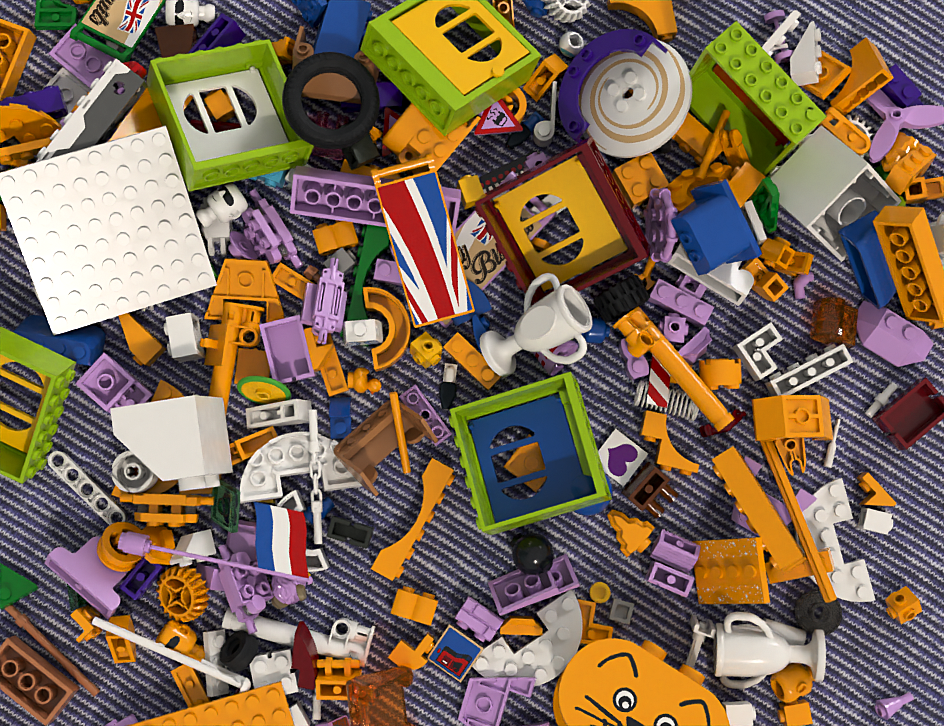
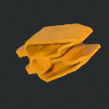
M781 438L773 441L788 472L792 476L794 475L792 462L795 459L798 461L800 471L804 473L806 467L804 438Z

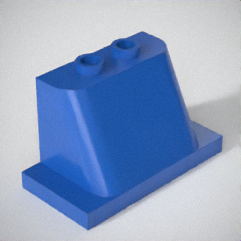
M726 179L692 189L690 192L695 201L670 220L698 276L707 274L724 263L729 264L754 259L762 254Z

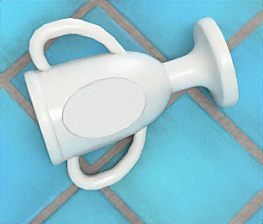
M545 273L534 279L529 285L524 299V313L515 326L514 335L505 339L498 332L492 330L485 332L480 337V349L490 368L502 377H508L515 372L516 358L514 354L522 349L529 352H541L555 363L572 364L586 354L587 343L581 334L591 330L592 316L585 300L577 290L567 284L560 286V282L554 274ZM550 281L554 291L531 306L532 297L536 289L543 283ZM573 338H576L579 343L578 351L569 356H558L549 350Z
M732 612L725 617L724 624H715L716 633L713 645L714 675L720 677V681L725 687L732 689L749 688L761 682L766 675L781 671L789 663L808 665L811 668L813 679L823 682L826 666V643L822 629H815L813 631L811 642L807 645H789L782 636L772 632L763 619L752 613ZM741 620L750 621L758 626L750 624L731 625V623ZM727 676L751 678L746 680H730Z

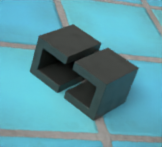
M332 516L326 537L346 542L348 538H351L349 544L366 549L369 548L375 527L357 522L353 526V521Z

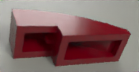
M300 621L294 635L291 668L300 670L298 687L315 690V680L320 669L317 668L318 652L307 625L304 621Z

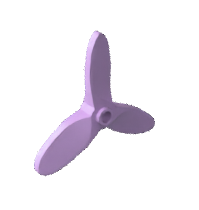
M881 89L876 91L866 101L881 116L884 122L872 140L869 160L872 163L882 160L894 145L901 128L922 129L944 124V107L916 105L902 109L897 107Z

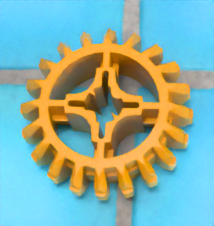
M177 565L167 569V571L160 575L161 579L157 581L159 586L155 589L159 593L156 598L160 599L161 604L159 606L164 607V613H169V619L175 618L177 622L182 621L183 623L195 620L205 612V608L209 605L207 600L210 596L206 594L209 588L205 587L206 581L201 579L202 573L196 574V568H190L189 565L183 567Z

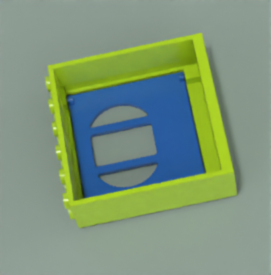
M571 371L450 409L451 416H449V422L451 427L455 428L456 436H454V441L457 448L461 450L462 456H459L462 468L466 469L467 476H465L467 488H471L472 497H470L473 509L477 511L476 524L482 532L494 535L612 500L579 384ZM522 426L535 433L534 436L496 448H490L493 439L505 428ZM538 442L545 469L499 483L492 456ZM583 471L584 475L593 478L597 493L575 499L571 493V484L576 477L582 475ZM547 476L543 488L531 498L513 499L502 492L505 488Z

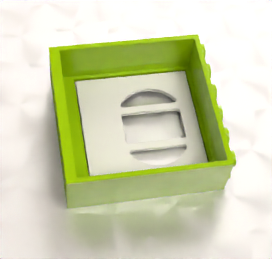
M270 39L255 40L245 44L237 43L228 47H216L206 51L198 50L194 53L177 54L167 58L158 57L150 60L146 80L147 89L162 126L166 125L181 174L189 192L307 164L314 146L301 139L290 127L285 117L282 94L287 78ZM232 87L245 92L252 99L256 108V117L251 125L247 124ZM224 88L241 128L216 133L199 93ZM190 95L195 101L208 134L200 132L191 126L184 115L183 105Z

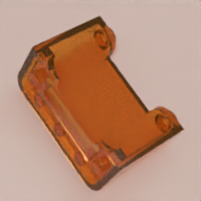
M398 666L356 676L346 682L351 726H416L407 721L403 687H408L413 683L412 669L406 666Z

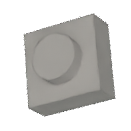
M613 598L608 619L630 624L634 603Z

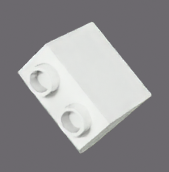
M822 125L799 144L798 150L783 165H780L779 167L781 168L770 178L780 193L779 205L841 262L847 257L838 230L874 210L880 213L884 206H898L902 202L868 162Z
M192 395L110 408L114 436L162 481L178 480L179 491L220 486V474L233 473L223 398Z

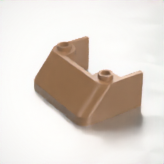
M304 26L299 27L293 48L292 70L299 62L314 55L313 47L306 41ZM359 51L355 54L354 59L363 64L371 73L375 82H377L380 69L362 51ZM323 73L313 77L305 85L301 97L361 104L360 95L355 85L348 78L336 73Z
M390 400L385 402L339 442L333 451L338 460L354 478L374 496L379 494L372 485L378 476V472L374 467L398 447ZM399 402L406 443L416 444L424 436L434 443L438 442L439 440L425 419Z

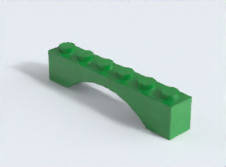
M368 224L363 226L361 237L364 238L363 246L359 245L357 254L360 261L359 265H355L353 277H356V280L349 290V297H352L350 305H347L344 316L347 317V321L368 320L364 304L363 287H365L368 274L374 263L389 249L391 242L386 227ZM343 327L340 333V337H343ZM358 345L369 348V345Z

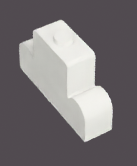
M682 243L678 245L672 255V259L668 262V264L737 306L747 297L754 284V277L749 271L738 269L742 261L729 264L724 263L711 272L698 276Z

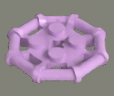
M668 188L652 189L649 192L647 208L643 211L645 216V237L651 246L650 258L654 262H669L672 259L674 244L678 241V235L670 221L678 214L677 208H674L671 192Z

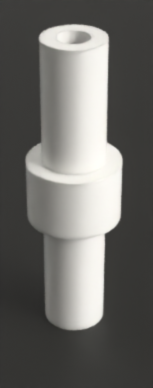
M891 382L882 393H879L874 398L875 402L865 414L872 418L881 407H884L889 402L888 398L898 386Z

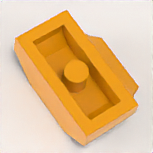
M510 615L500 626V634L542 636L543 631L542 625L532 616Z

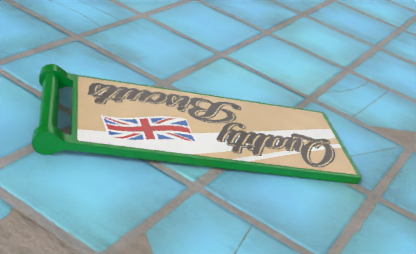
M93 0L77 26L71 30L70 38L75 41L79 40L119 60L121 63L129 62L132 53L164 6L166 0ZM85 28L126 50L121 53L82 33Z

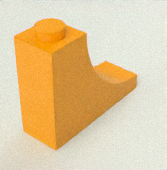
M607 0L608 10H623L638 16L647 24L653 37L657 40L667 43L675 38L678 31L671 0Z
M867 37L849 50L852 57V72L839 94L830 101L831 106L843 116L894 78L878 48Z

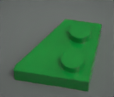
M770 177L761 180L750 199L768 234L776 231L780 196L777 186Z

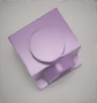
M680 274L675 282V285L678 286L677 288L698 299H701L707 289L706 286L686 274ZM686 284H691L693 289H687Z

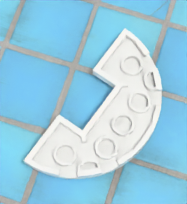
M292 432L278 436L254 453L241 478L239 489L241 492L240 503L282 498L280 477L310 473L309 464L312 460V453L309 452L310 432ZM318 434L320 452H317V459L321 463V478L324 492L361 487L362 485L335 456L333 451L338 442ZM313 464V472H318V464Z
M842 478L835 479L817 489L813 494L817 498L816 501L805 509L802 514L817 550L830 547L835 569L833 572H828L827 575L836 597L853 602L874 601L875 596L865 560L859 559L844 563L833 523L853 519L843 480ZM795 530L794 539L801 548L802 552L804 553V550L802 548V545ZM814 575L808 576L817 585Z
M573 590L564 592L536 612L548 629L542 633V636L539 635L516 652L511 649L505 638L500 636L484 647V650L472 667L483 677L537 678L535 686L542 685L557 677L577 653L582 637V614Z

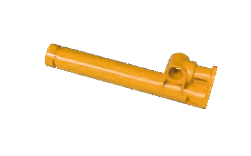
M232 302L224 303L221 324H230L224 366H213L208 396L223 398L225 416L238 346L253 348L260 343L259 325L261 313L265 312V308ZM253 332L255 334L254 340L247 343L245 336Z
M639 306L627 313L612 326L614 329L618 328L626 337L627 349L634 357L639 358L650 351L705 417L714 424L713 426L718 432L735 419L730 412H727L725 406Z

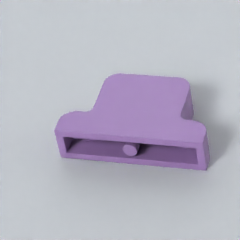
M101 537L91 538L76 553H71L63 547H57L50 552L45 565L106 619H109L116 612L120 604V597L114 590L126 579L129 571H114L100 561L97 555V544Z

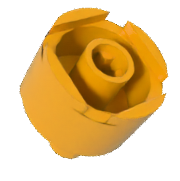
M729 358L706 359V363L705 360H699V377L710 390H717L718 385H723V388L738 389L739 384H742L741 358H735V361L734 359L729 360Z

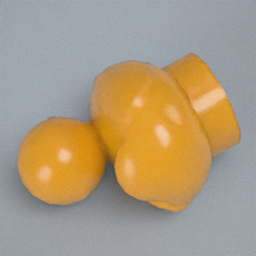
M358 367L354 372H348V388H354L358 393H364L368 389L373 395L381 389L382 385L380 380L376 378L368 381L367 374L369 370L366 368Z

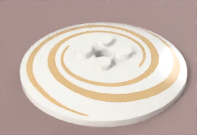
M658 40L668 49L666 53L653 44L650 45L642 57L630 52L617 51L610 53L609 56L596 63L586 75L578 98L582 115L590 124L583 133L585 139L592 136L599 151L619 158H632L648 154L670 140L683 124L692 100V79L684 59L674 48L665 42ZM628 90H633V95L625 99V93Z

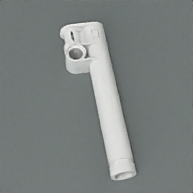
M228 607L224 615L222 628L233 629V631L244 630L249 633L246 624L238 622L235 612L232 613L230 607ZM257 616L253 619L257 632L250 635L293 647L297 626L262 616ZM342 617L333 624L330 635L312 630L309 631L314 639L318 655L333 657V659L344 660L345 657H349L352 660H360V666L365 667L376 626L368 628L359 625L358 622ZM338 623H345L348 626V631L340 633L337 630Z

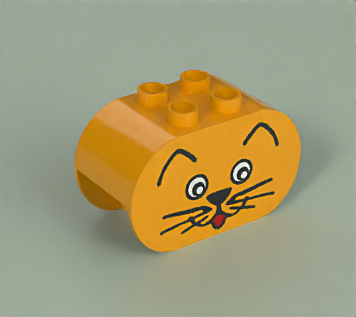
M616 638L602 639L588 644L578 651L567 664L557 681L553 695V713L558 726H730L727 714L720 701L712 692L701 686L705 677L694 668L682 664L680 669H674L663 662L667 653L648 640H644L641 646L628 640Z

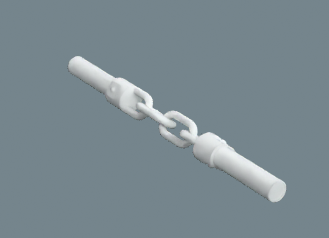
M309 410V452L312 453L309 468L314 489L311 491L314 544H323L322 492L318 487V479L321 477V463L317 459V452H320L317 410ZM313 464H318V475L315 473L313 476ZM314 493L316 495L319 493V500L314 501Z

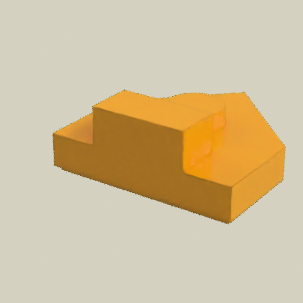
M146 526L139 532L140 534L149 535L152 545L169 549L175 548L172 530H168L167 527ZM151 549L150 553H146L144 558L152 564L170 565V559L173 554Z

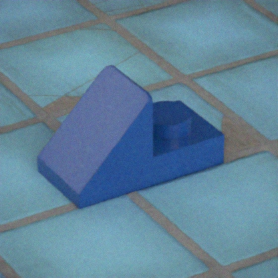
M351 397L330 398L331 439H344L352 432Z

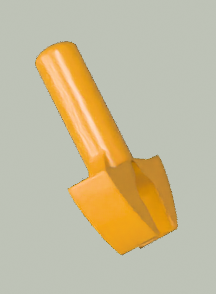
M650 256L643 273L638 275L641 281L645 279L647 291L656 283L650 277L656 263L652 261Z

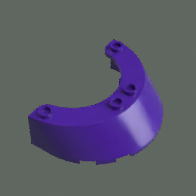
M636 29L611 31L591 41L572 60L562 79L558 107L560 119L565 130L577 143L583 141L580 137L590 125L582 115L578 101L581 86L588 72L601 59L617 51L630 52L642 57L650 45L653 44L666 53L668 49L656 38Z

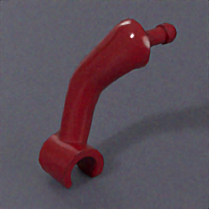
M738 409L733 410L731 415L735 419L719 432L715 427L712 428L711 424L701 426L699 428L701 436L708 437L730 431L742 420L746 412H741Z

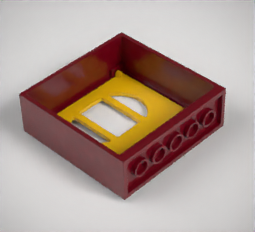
M592 136L488 191L475 202L476 213L480 218L483 217L486 223V231L490 236L493 235L497 242L495 246L498 252L504 255L507 260L505 263L508 270L514 273L517 278L515 281L521 291L523 290L525 294L531 282L545 273L554 274L560 283L581 273V275L561 284L570 285L579 292L649 256L651 246ZM573 154H578L572 157L571 159L557 165L556 167L544 172L543 174L529 180L528 182L516 187L515 189L503 194L502 196L494 200L492 199L493 197L505 192L506 190L518 185L519 183L531 178L532 176L546 170L547 168L559 163L560 161L572 156ZM549 194L562 199L561 202L524 221L520 220L523 207L533 197ZM567 207L580 231L541 252H537L524 228ZM581 238L583 239L581 252L572 261L555 265L542 260L547 255ZM629 249V250L626 251L625 253H623V254H621V255H619V256H617V257H615V258H613V259H611V260H609V261H607V262H605V263H603V264H601V265H599V266H597V267H595V268L592 269V267H594V266H596V265H598V264H600V263H602V262H604V261H606V260H608V259L614 257L615 255H617V254H619V253H621V252H623V251ZM550 281L543 283L536 289L532 297L531 306L554 291L553 288L544 293V291L553 287Z

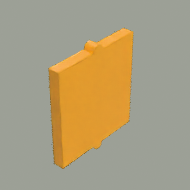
M257 348L238 349L234 384L248 376L270 378V367L266 351L258 350Z

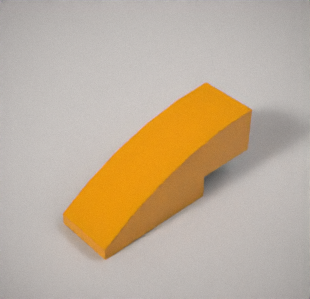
M271 426L229 444L232 467L251 459L258 449L270 440L278 437L274 427Z

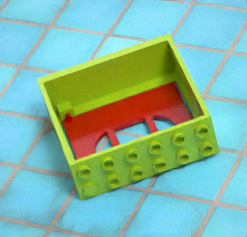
M737 21L705 47L689 72L692 79V100L689 109L712 134L715 131L722 111H730V116L724 130L729 132L732 129L739 130L751 165L764 176L783 161L827 117Z

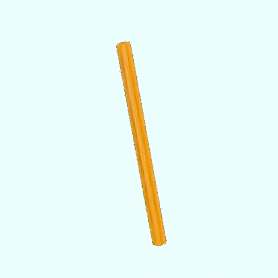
M760 441L825 603L833 602L837 599L775 445L773 441Z

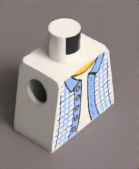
M376 319L345 321L343 324L344 346L382 344V322Z

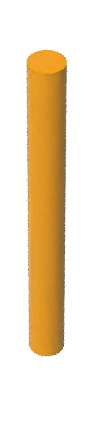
M728 110L722 111L695 179L699 182H702L720 140L719 134L726 126L730 116V111Z
M391 392L389 396L403 473H410L411 467L398 393Z

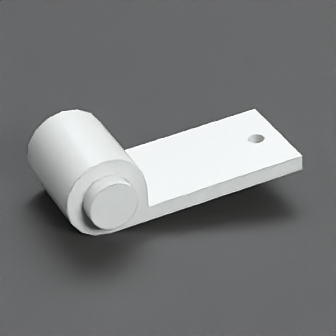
M553 81L551 88L550 121H540L534 128L533 141L540 147L550 145L553 139L556 101H558L560 89L556 90L557 81Z

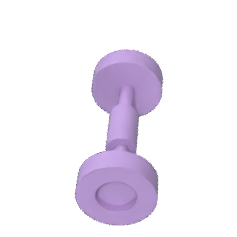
M784 10L769 12L764 16L765 23H774L777 30L779 28L778 22L785 18ZM781 49V52L774 56L775 62L780 64L790 61L794 50L785 51V49Z

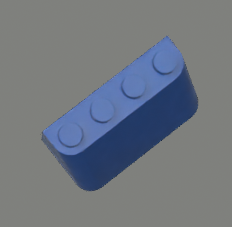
M327 0L328 5L320 21L313 45L314 54L337 52L354 58L355 54L361 51L359 45L360 41L363 42L366 32L364 29L365 24L370 22L373 11H370L371 3L363 0Z
M874 210L838 230L861 295L877 309H880L889 303L897 290L873 224V220L879 214Z
M39 315L27 316L12 331L75 361L76 365L91 367L103 354L106 340L104 330L92 325L53 335L47 317Z

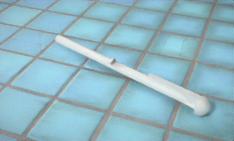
M96 616L92 621L94 626L240 688L239 693L248 691L251 687V682L247 677L245 678L204 659H201L200 662L166 648L162 643L151 641Z

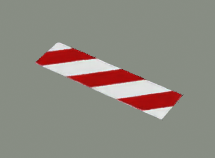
M653 354L646 404L667 408L671 375Z

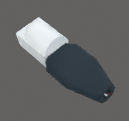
M445 363L443 382L440 385L439 392L442 409L450 410L456 397V364Z

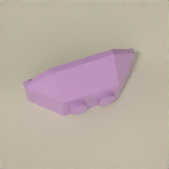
M862 301L852 318L861 345L896 367L924 361L934 345L922 329L885 307L877 309L867 301Z

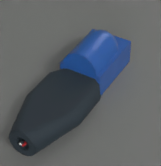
M535 111L523 124H520L523 128L522 132L510 134L506 146L512 149L524 143L534 131L536 124L544 121V118Z

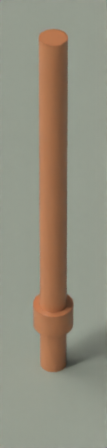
M13 605L5 608L16 620L15 623L20 628L23 627L93 697L100 692L30 622V618L25 613L22 614Z

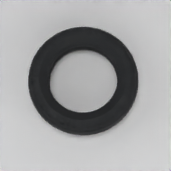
M322 52L305 58L293 68L284 84L282 105L290 127L301 139L323 149H342L356 144L371 131L379 114L380 96L373 76L363 64L342 53ZM323 73H336L348 78L355 85L360 95L361 108L358 116L352 123L339 129H327L318 126L308 118L302 106L301 94L305 85L313 77Z

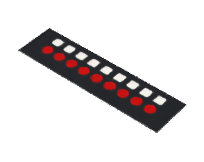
M530 152L479 177L484 194L498 187L510 172L513 171L517 176L524 173L523 168L525 161H527L526 157L532 153Z

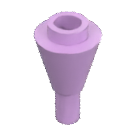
M908 692L900 697L876 700L875 711L879 717L888 720L904 704L914 700L913 695Z

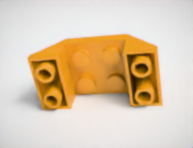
M779 395L752 399L755 441H775L781 438H812V441L833 440L828 398L821 395Z

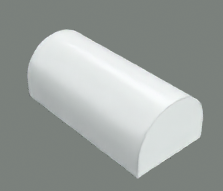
M767 618L763 619L771 631L782 636L789 645H804L806 640L805 630Z

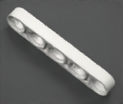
M55 451L49 455L48 465L109 525L114 523L112 516L115 512L121 513L123 517L122 522H127V513L65 452ZM56 455H61L64 459L61 466H56L53 462ZM71 469L78 471V478L75 481H71L68 478V472ZM87 483L93 486V492L90 495H85L82 490L83 486ZM100 498H105L108 501V506L104 510L99 509L97 506Z

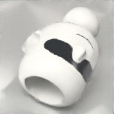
M166 0L165 21L168 26L194 24L196 28L199 20L210 24L215 21V6L212 4L199 6L198 0Z
M227 183L209 194L206 198L209 206L205 209L197 210L195 215L203 227L207 228L217 218L221 223H228L233 219H237L247 210L248 203L234 183Z

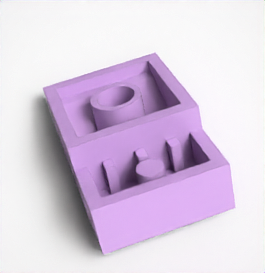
M103 353L75 383L110 414V408L148 403L154 396V393L106 353Z

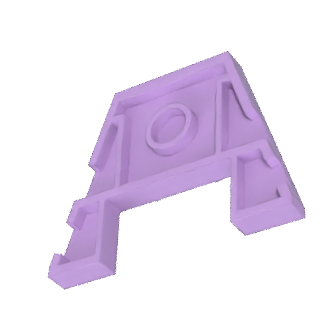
M745 456V462L754 476H756L762 465ZM801 488L795 495L802 512L817 499ZM766 493L787 526L791 522V518L785 504ZM734 504L731 520L751 531L746 523L747 515L744 516L740 513Z
M471 677L458 720L466 726H500L509 692L511 691L530 698L537 678Z

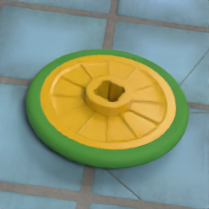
M248 376L242 378L237 383L239 393L246 399L258 404L267 405L287 401L291 398L290 390L283 383L272 378Z

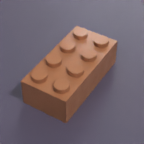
M16 635L7 638L0 646V689L45 726L54 722L80 687Z

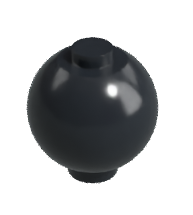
M518 533L513 537L510 546L513 548L512 559L515 566L521 572L528 575H538L551 569L554 550L551 542L545 536L538 533H527L525 535Z

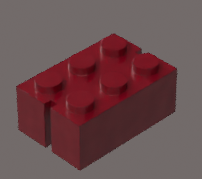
M921 378L875 415L872 420L883 433H890L887 437L898 450H907L944 418V397L939 395L930 398V395H935L938 391L927 378Z

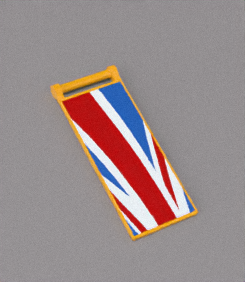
M432 153L426 154V157L383 169H371L414 327L418 328L474 312L475 309ZM426 165L429 166L430 171L383 184L380 182L382 177Z

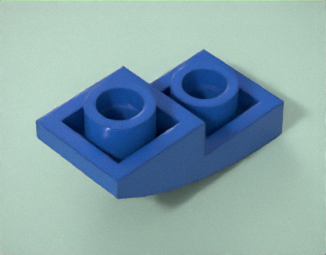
M475 314L472 316L473 331L481 352L480 337L483 333L491 331L489 329L491 325L485 316L482 317Z

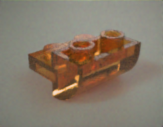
M826 297L815 301L813 304L810 338L827 345L834 342L840 345L844 344L847 348H852L855 346L858 309L845 305V299Z

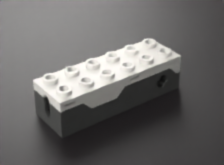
M117 59L114 62L109 61L103 69L104 75L100 79L96 78L91 84L90 89L92 90L87 96L83 95L77 102L78 108L74 113L70 112L63 121L65 125L62 129H57L50 137L52 142L47 148L44 146L38 152V160L36 162L105 143L148 87L143 79L147 74V70L136 61L124 63ZM119 88H124L125 92L123 94H119L117 90Z

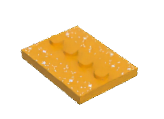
M761 537L692 541V543H696V545L701 547L698 560L694 564L699 604L770 603Z

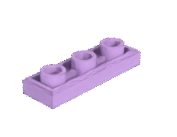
M416 384L399 396L405 406L422 416L423 412L429 413V418L425 419V421L439 440L436 443L433 442L435 446L452 435Z

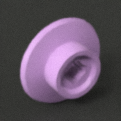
M238 231L230 232L229 239L231 244L228 246V249L235 258H247L250 260L258 258L254 245L245 235Z

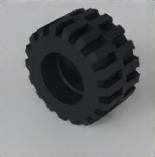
M632 275L597 295L593 303L604 322L611 323L646 303L650 295L638 275Z

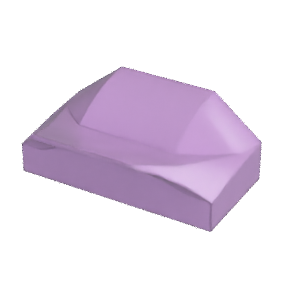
M704 327L678 351L689 365H693L706 353L707 345L712 341L710 330Z

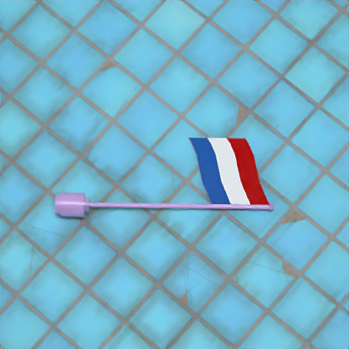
M254 502L257 517L255 547L258 567L152 545V540H149V535L131 531L127 533L122 532L118 542V549L123 550L124 553L144 557L152 549L308 582V585L313 582V578L308 575L306 562L307 528L304 513Z

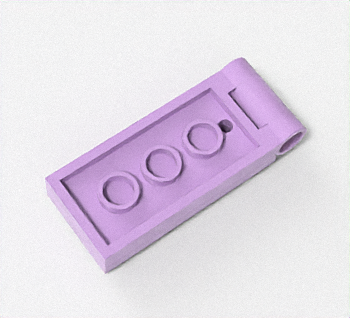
M75 23L48 54L90 89L93 81L96 78L100 79L104 75L103 69L109 61L114 62L115 58L79 40L71 39L70 32L77 26ZM84 30L82 31V33H84V34L90 36V35H89L87 32H85ZM119 88L117 92L123 94L125 90L124 88Z

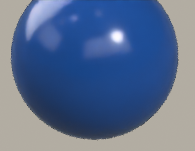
M583 471L582 475L576 477L571 484V493L575 499L597 493L593 478L584 475ZM605 473L610 494L612 497V484L609 477ZM611 500L573 512L583 516L596 515L602 512Z

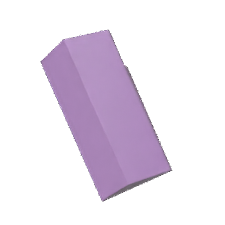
M567 554L553 559V565L547 572L538 575H528L517 569L488 582L498 613L501 616L580 586V583Z

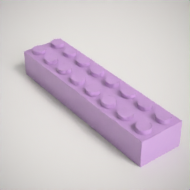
M296 166L293 174L290 213L386 227L373 177ZM380 178L381 184L394 181L392 179ZM441 187L455 236L461 190Z

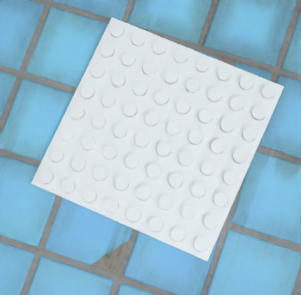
M166 125L0 172V195L53 335L217 285Z

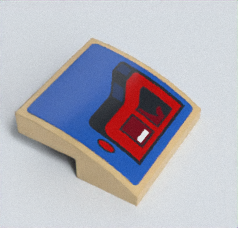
M449 624L427 656V659L461 683L484 650V647Z

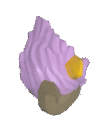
M272 575L270 588L274 596L271 599L273 606L281 609L289 604L305 600L307 597L305 590L306 582Z

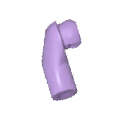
M809 271L808 275L799 274L794 279L795 299L806 298L804 287L814 280V274Z

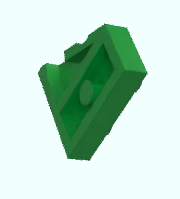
M36 0L34 23L36 30H70L75 23L78 24V10L76 7L63 4L60 0Z
M0 563V609L3 610L39 588L32 581Z

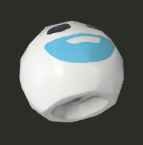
M573 31L563 34L559 40L561 53L570 58L576 57L584 48L582 36Z

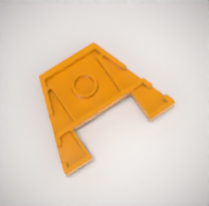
M225 258L204 319L222 320L225 299L266 301V322L284 319V311L268 260Z

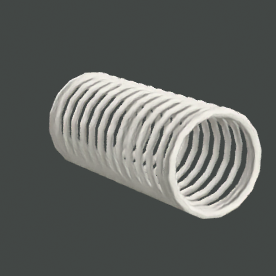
M639 381L634 397V406L639 405L645 385L641 408L644 405L649 386L646 381ZM669 388L668 403L672 391L673 395L668 415L671 413L674 397L677 393V399L672 415H675L679 397L682 393L677 417L680 416L683 399L686 395L681 417L684 418L686 413V419L690 416V420L694 421L699 408L691 400L687 409L688 395L683 393V391L679 393V390L674 391V389L670 390Z

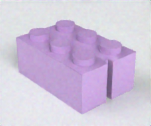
M301 315L259 325L272 379L283 384L295 382V377L296 380H303L317 376V372L312 367L304 329L306 327L305 324L300 323Z

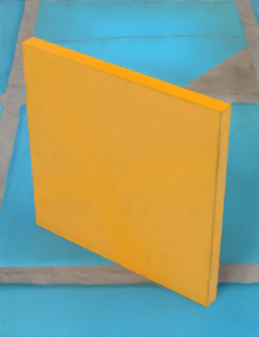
M230 324L210 325L208 338L200 339V347L206 348L204 365L224 366Z

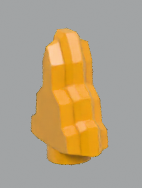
M898 132L891 150L881 160L884 172L890 173L897 162L911 150H916L919 146V141L913 136H907L903 132Z
M611 510L607 514L610 525L616 531V539L621 545L620 550L626 557L636 550L641 553L650 545L652 541L648 537L655 529L648 521L642 522L636 517L628 518L624 513L616 510Z

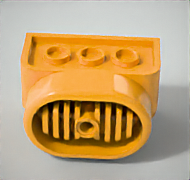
M411 103L385 134L382 143L397 155V164L426 157V154L432 153L436 171H438L481 118L479 116L473 117L444 136ZM426 165L404 172L408 176H413L430 170L429 166Z

